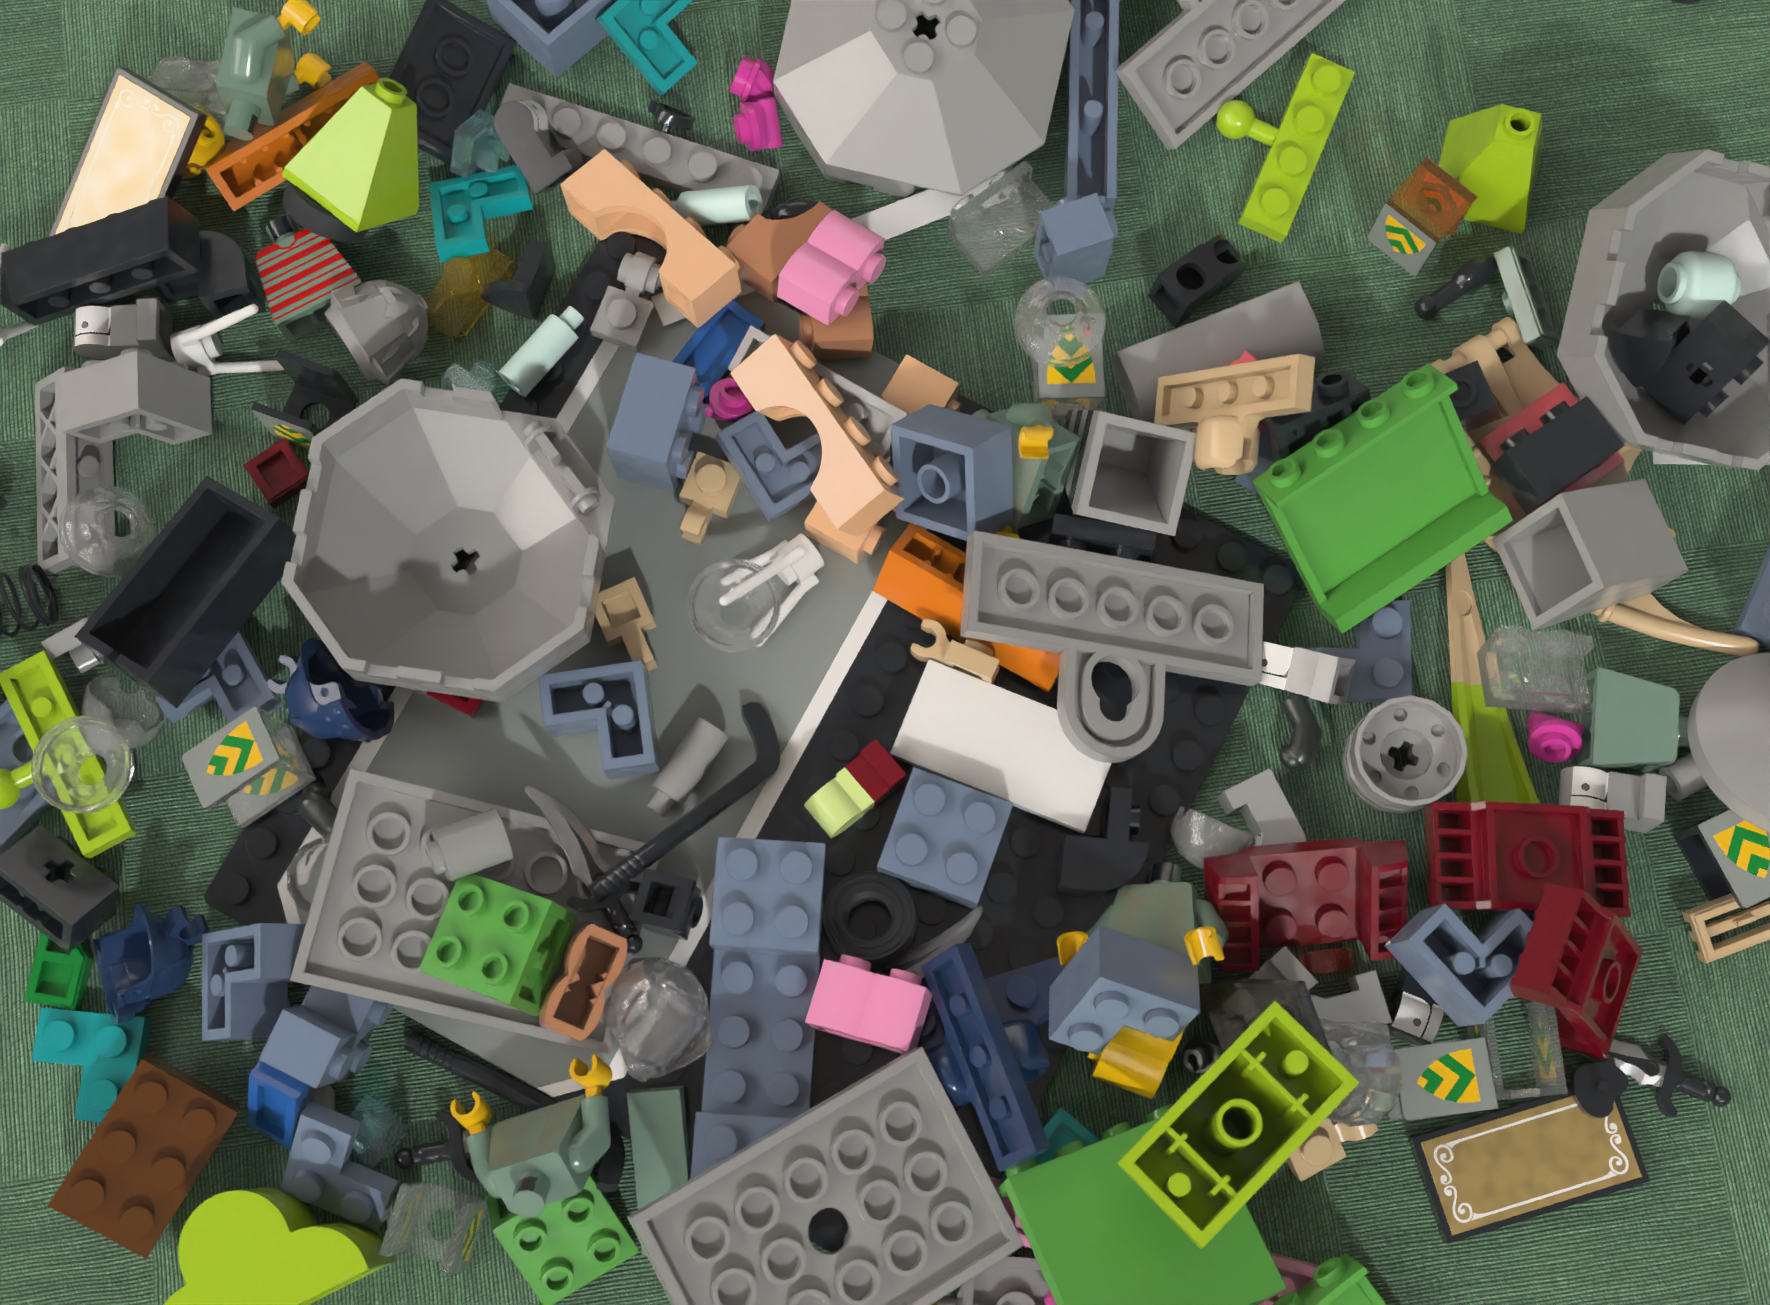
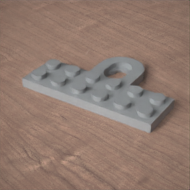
M1177 0L1183 12L1120 65L1115 72L1167 150L1176 149L1211 119L1225 103L1234 99L1346 0Z
M974 530L967 537L960 636L1060 653L1057 712L1065 736L1085 756L1100 762L1118 763L1140 754L1157 738L1164 716L1165 671L1247 686H1254L1262 681L1264 584ZM1099 662H1111L1120 666L1127 673L1131 681L1132 701L1127 705L1126 715L1121 721L1113 722L1108 720L1100 710V698L1094 691L1091 680L1093 667Z

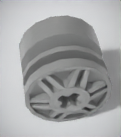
M1409 695L1386 700L1368 712L1356 724L1345 741L1342 764L1346 782L1359 800L1376 811L1400 815L1417 812L1452 791L1464 773L1468 751L1463 730L1451 712L1433 700ZM1398 748H1401L1405 751L1403 759L1410 763V765H1406L1398 771L1393 768L1395 759L1388 754H1392Z

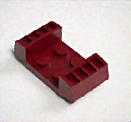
M1492 801L1472 803L1432 802L1424 809L1428 908L1445 903L1456 916H1465L1478 911L1505 912L1520 908L1524 913H1535L1543 897L1542 890L1544 884L1549 883L1584 889L1601 906L1615 912L1619 919L1631 917L1627 879L1628 862L1626 861L1625 850L1626 837L1624 835L1623 820L1625 819L1624 811L1593 809L1588 806Z
M1350 837L1248 846L1238 853L1204 858L1205 900L1213 904L1229 932L1228 940L1222 948L1224 960L1216 961L1214 956L1210 957L1220 971L1224 972L1260 971L1259 949L1360 940L1370 961L1395 958L1385 945L1407 924L1408 856L1405 841H1364Z
M1545 883L1542 890L1543 897L1541 903L1534 913L1535 920L1531 931H1528L1526 935L1527 942L1523 954H1520L1518 958L1519 965L1516 974L1511 978L1509 984L1510 990L1516 997L1557 1008L1555 1013L1560 1045L1562 1047L1606 1061L1643 951L1617 914L1601 906L1586 890Z

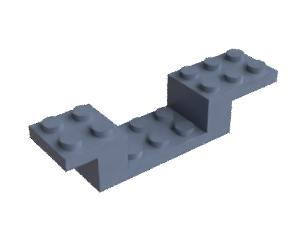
M718 837L709 945L714 949L702 1111L696 1112L691 1178L810 1109L816 1029L805 1023L820 973L825 843Z

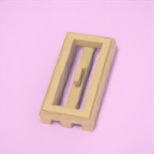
M1731 893L1683 911L1682 914L1685 922L1690 923L1692 928L1691 931H1688L1691 941L1696 942L1699 949L1695 951L1698 961L1709 963L1770 940V923L1712 944L1710 937L1770 915V901L1705 925V920L1739 908Z

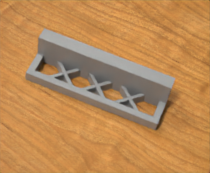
M68 366L58 369L35 383L38 565L48 575L56 574L72 565L103 570L116 565L113 440L98 444L61 432L60 374L77 369Z

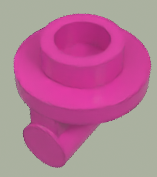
M775 97L757 99L754 102L741 103L740 114L733 116L734 130L739 144L746 143L751 152L760 149L782 147L783 140Z
M734 378L722 379L712 386L709 393L707 417L735 423L756 411Z
M1534 710L1530 712L1526 729L1529 730L1528 746L1535 757L1545 762L1560 763L1571 760L1580 752L1584 730L1583 724Z

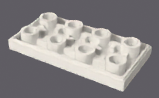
M930 659L927 662L890 753L892 758L942 778L1014 803L1013 806L1082 834H1084L1111 766V763L1100 762L1085 756L1070 743L1061 728L1056 709Z

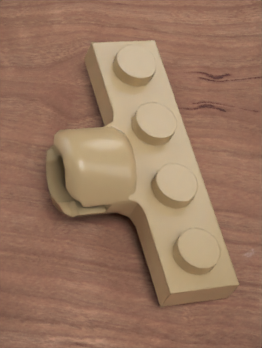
M1299 353L1159 377L1154 423L1176 429L1197 427L1194 461L1199 469L1205 471V469L1214 468L1216 473L1223 475L1250 473L1253 471L1258 460L1259 422L1266 417L1311 411L1315 357Z

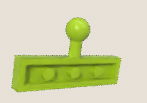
M1311 53L1304 65L1278 128L1255 118L1251 106L1241 100L1229 101L1219 109L1216 116V125L1223 136L1229 139H1241L1248 136L1270 146L1238 224L1275 241L1283 242L1289 232L1355 74L1354 71Z
M43 650L0 673V685L36 758L12 771L0 768V810L13 806L19 800L23 788L45 777L83 856L92 858L137 834L138 831L54 660Z

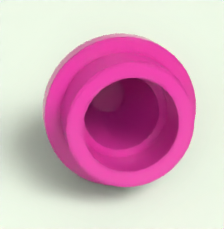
M743 56L729 92L741 97V103L754 102L757 99L774 96L773 79L775 72L760 57H757L755 61Z

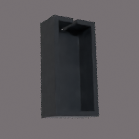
M206 476L74 637L104 663L132 681L139 683L173 707L178 708L283 576L285 563L291 562L296 535L280 517Z

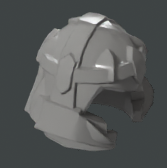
M374 280L366 282L359 287L349 286L331 290V306L324 312V315L336 335L340 336L358 364L359 371L367 382L374 379L383 384L390 385L405 370L407 364L417 359L428 340V306L420 294L416 295L407 287L388 280Z

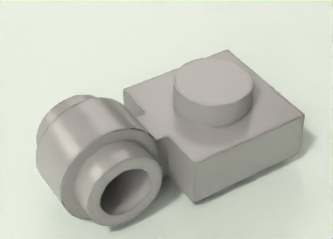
M639 251L635 255L625 254L619 267L617 280L625 283L626 289L623 291L608 286L590 328L592 336L634 352L639 351L656 310L654 302L642 297H645L647 292L656 294L661 286L658 271L662 265L658 264L657 258Z

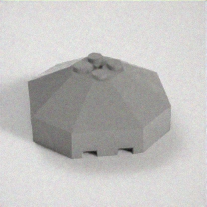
M792 0L773 79L775 100L826 180L843 184L846 181L872 186L873 191L904 198L914 193V186L963 196L1045 144L1074 8L1069 0ZM923 15L927 20L936 18L939 21V24L935 27L936 37L929 40L925 34L918 37L915 36L913 31L917 28L916 18Z
M1708 149L1667 153L1590 209L1557 357L1579 399L1582 400L1586 396L1590 399L1625 446L1719 467L1758 471L1770 462V343L1757 355L1764 363L1742 385L1732 379L1722 389L1729 397L1707 418L1700 412L1696 413L1685 425L1642 386L1640 388L1634 387L1622 372L1614 355L1611 333L1617 327H1622L1640 308L1653 309L1651 305L1653 301L1656 304H1664L1658 296L1659 275L1666 264L1670 263L1678 254L1687 251L1717 253L1731 259L1741 279L1739 297L1731 306L1770 340V167L1751 161L1737 162L1726 159L1723 153ZM1691 318L1690 332L1703 319ZM1706 362L1704 363V365H1705L1710 371L1713 369V368H1712L1710 365H1708Z
M400 378L312 437L308 454L311 467L306 489H301L292 530L296 534L291 562L285 563L281 583L341 668L352 678L364 682L503 703L590 642L615 498L556 418L500 410L495 398L488 391L456 386L451 391L425 387L422 381ZM462 549L467 554H472L476 551L480 555L474 562L477 570L470 575L464 569L456 573L452 568L458 563L455 554Z

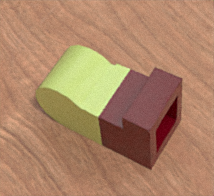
M875 739L860 751L859 756L839 771L834 779L820 788L805 803L804 807L830 838H833L905 784L907 774L878 740Z

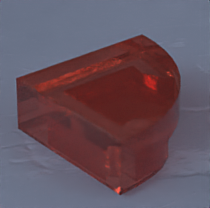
M1352 948L1310 951L1299 956L1300 963L1311 975L1350 971L1355 967Z

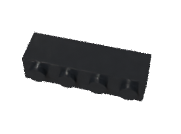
M166 196L152 199L148 203L109 214L105 218L78 227H71L64 232L38 241H30L23 246L1 253L0 305L37 326L73 314L77 308L83 306H97L200 272L199 219Z

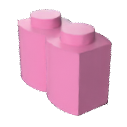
M836 210L831 211L819 223L808 241L797 249L779 274L777 297L827 326L839 315L846 317L858 300L859 289L866 282L873 284L884 269L886 257L882 253L885 238Z
M843 954L840 956L839 963L824 960L805 1023L812 1028L830 1034L864 1042L901 1054L910 1052L911 1049L918 1046L932 998L931 992L926 987L920 986L921 976L895 968L891 969L889 976L870 972L872 965L870 962Z

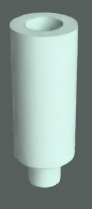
M755 185L685 191L679 195L678 200L670 201L674 210L684 219L691 217L700 226L750 222L757 213L761 215L763 209L762 197Z
M571 306L560 317L550 314L498 372L499 376L513 390L526 397L578 339L574 330L584 320L583 316Z

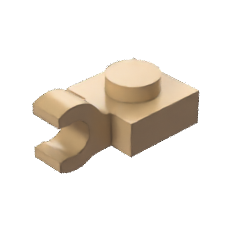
M697 451L679 495L680 502L690 505L680 526V531H683L682 539L701 545L712 515L715 514L726 519L728 518L742 483L740 476L730 462Z
M635 577L599 592L595 616L609 647L624 641L632 661L642 660L647 671L657 668V664L643 635L644 632L657 626Z
M923 619L921 629L933 634L936 642L929 648L912 643L910 651L916 659L928 662L930 659L994 684L999 673L1000 660L992 657L994 654L992 649L973 640H966L964 645L954 640L949 642L945 629L940 623L931 619Z
M1354 1100L1344 1104L1337 1111L1330 1114L1286 1160L1292 1174L1301 1182L1347 1157L1341 1143L1363 1140L1378 1131L1369 1110L1363 1112L1359 1102Z

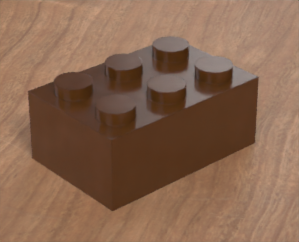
M147 1051L47 1206L147 1259L236 1118L241 1103Z

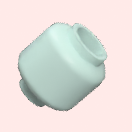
M1687 251L1678 254L1670 263L1663 267L1658 279V296L1669 312L1680 316H1691L1694 319H1704L1724 300L1730 305L1737 300L1741 291V279L1730 258L1717 253Z

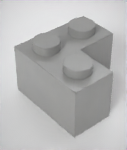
M129 348L122 350L120 356L104 361H86L82 364L81 368L60 374L61 432L98 444L139 433L172 445L212 434L210 378L189 370V367L183 363L167 362L152 356V352L146 349Z

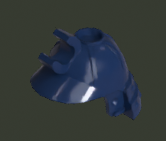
M316 638L307 639L301 647L299 657L280 655L278 661L289 668L290 679L287 683L283 680L269 679L267 686L277 694H285L286 713L293 725L300 727L305 733L314 738L328 739L340 737L366 743L378 740L391 732L394 724V702L384 701L382 691L376 685L351 686L345 671L323 641Z
M136 903L133 920L130 925L118 931L106 933L100 939H93L100 982L107 1007L116 1025L130 1020L135 1016V1012L144 1011L151 1001L178 989L186 981L191 971V966L194 965L192 945L202 941V934L209 933L210 931L204 915L198 914L192 921H189L185 907L179 905L171 909L164 918L156 916L140 903Z

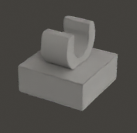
M92 615L83 618L41 642L52 660L69 652L74 664L81 673L103 662L74 637Z

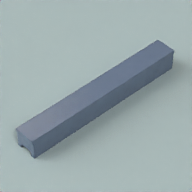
M1069 0L1074 8V14L1066 51L1064 198L1075 194L1085 197L1097 193L1103 209L1109 207L1113 212L1117 199L1118 75L1115 70L1118 68L1119 0Z

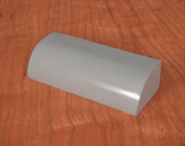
M1297 281L1116 352L1112 371L1134 419L1154 423L1159 377L1229 366L1234 360H1239L1245 350L1261 360L1299 353L1315 357V371L1323 367L1324 347L1315 314L1300 282Z

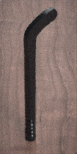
M749 702L741 707L742 719L754 743L756 761L630 856L611 868L610 871L588 885L590 892L600 903L604 901L610 894L615 893L617 889H620L624 884H627L631 879L642 873L645 868L650 867L730 806L772 777L780 763V749L773 725L760 703Z
M412 1031L405 1042L404 1050L420 1056L422 1059L428 1060V1062L436 1064V1066L446 1071H451L452 1074L530 1112L559 1103V1101L459 1052H455V1050L447 1048L443 1044L440 1045L439 1042L432 1041L431 1038L424 1037V1035L416 1031ZM611 1129V1144L608 1151L599 1159L600 1162L595 1181L596 1189L603 1192H616L625 1164L624 1142L621 1135Z

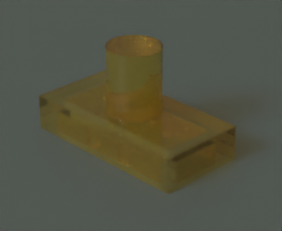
M490 244V252L473 255L469 258L456 257L449 260L444 266V276L425 299L429 309L427 311L429 324L458 343L463 341L490 305V303L480 298L484 285L493 281L508 280L517 269L513 259Z

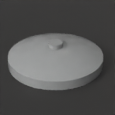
M1760 653L1735 659L1722 666L1708 679L1698 692L1690 708L1687 733L1692 757L1710 789L1727 807L1757 828L1770 833V653Z

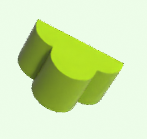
M1274 1001L1121 1158L1117 1165L1200 1249H1203L1360 1082L1288 1012Z
M262 1187L226 1191L204 1201L186 1221L178 1245V1260L186 1285L169 1297L164 1305H310L393 1263L394 1260L390 1252L379 1254L383 1240L373 1230L353 1222H333L319 1225L313 1211L306 1202L280 1191V1188Z

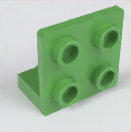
M472 873L457 879L423 958L420 971L537 1017L543 998L553 979L578 915L551 900Z
M593 1169L582 1191L577 1195L546 1204L542 1213L536 1217L526 1218L510 1212L502 1198H494L491 1195L485 1197L492 1232L543 1305L557 1303L638 1252L636 1242L602 1191L596 1189V1178Z

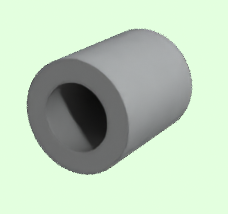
M495 808L432 830L434 841L425 844L435 874L438 875L446 872L450 881L513 859L507 833Z

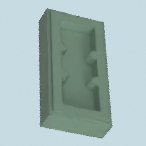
M1511 246L1493 253L1506 291L1502 293L1504 307L1509 316L1517 320L1524 343L1541 350L1558 343V336L1529 254Z

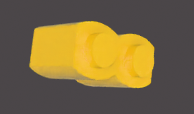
M1123 1026L1098 1056L1087 1053V1058L1095 1060L1091 1077L1152 1099L1162 1081L1168 1063L1178 1047L1184 1030L1172 1042Z

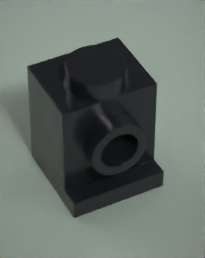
M645 868L630 920L647 931L687 941L690 929L698 925L702 915L703 899L700 897L702 890L696 886L697 881Z

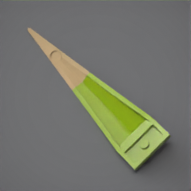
M1464 553L1445 566L1453 717L1463 730L1468 751L1464 773L1456 784L1457 802L1492 801L1540 804L1500 692L1481 625Z

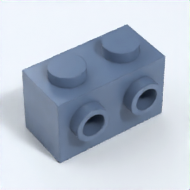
M1097 193L1085 197L1078 194L1070 195L1059 200L1054 207L1040 211L1033 252L1050 294L1105 276L1109 257L1113 256L1112 246L1114 238L1118 236V227L1112 210L1109 207L1103 209Z

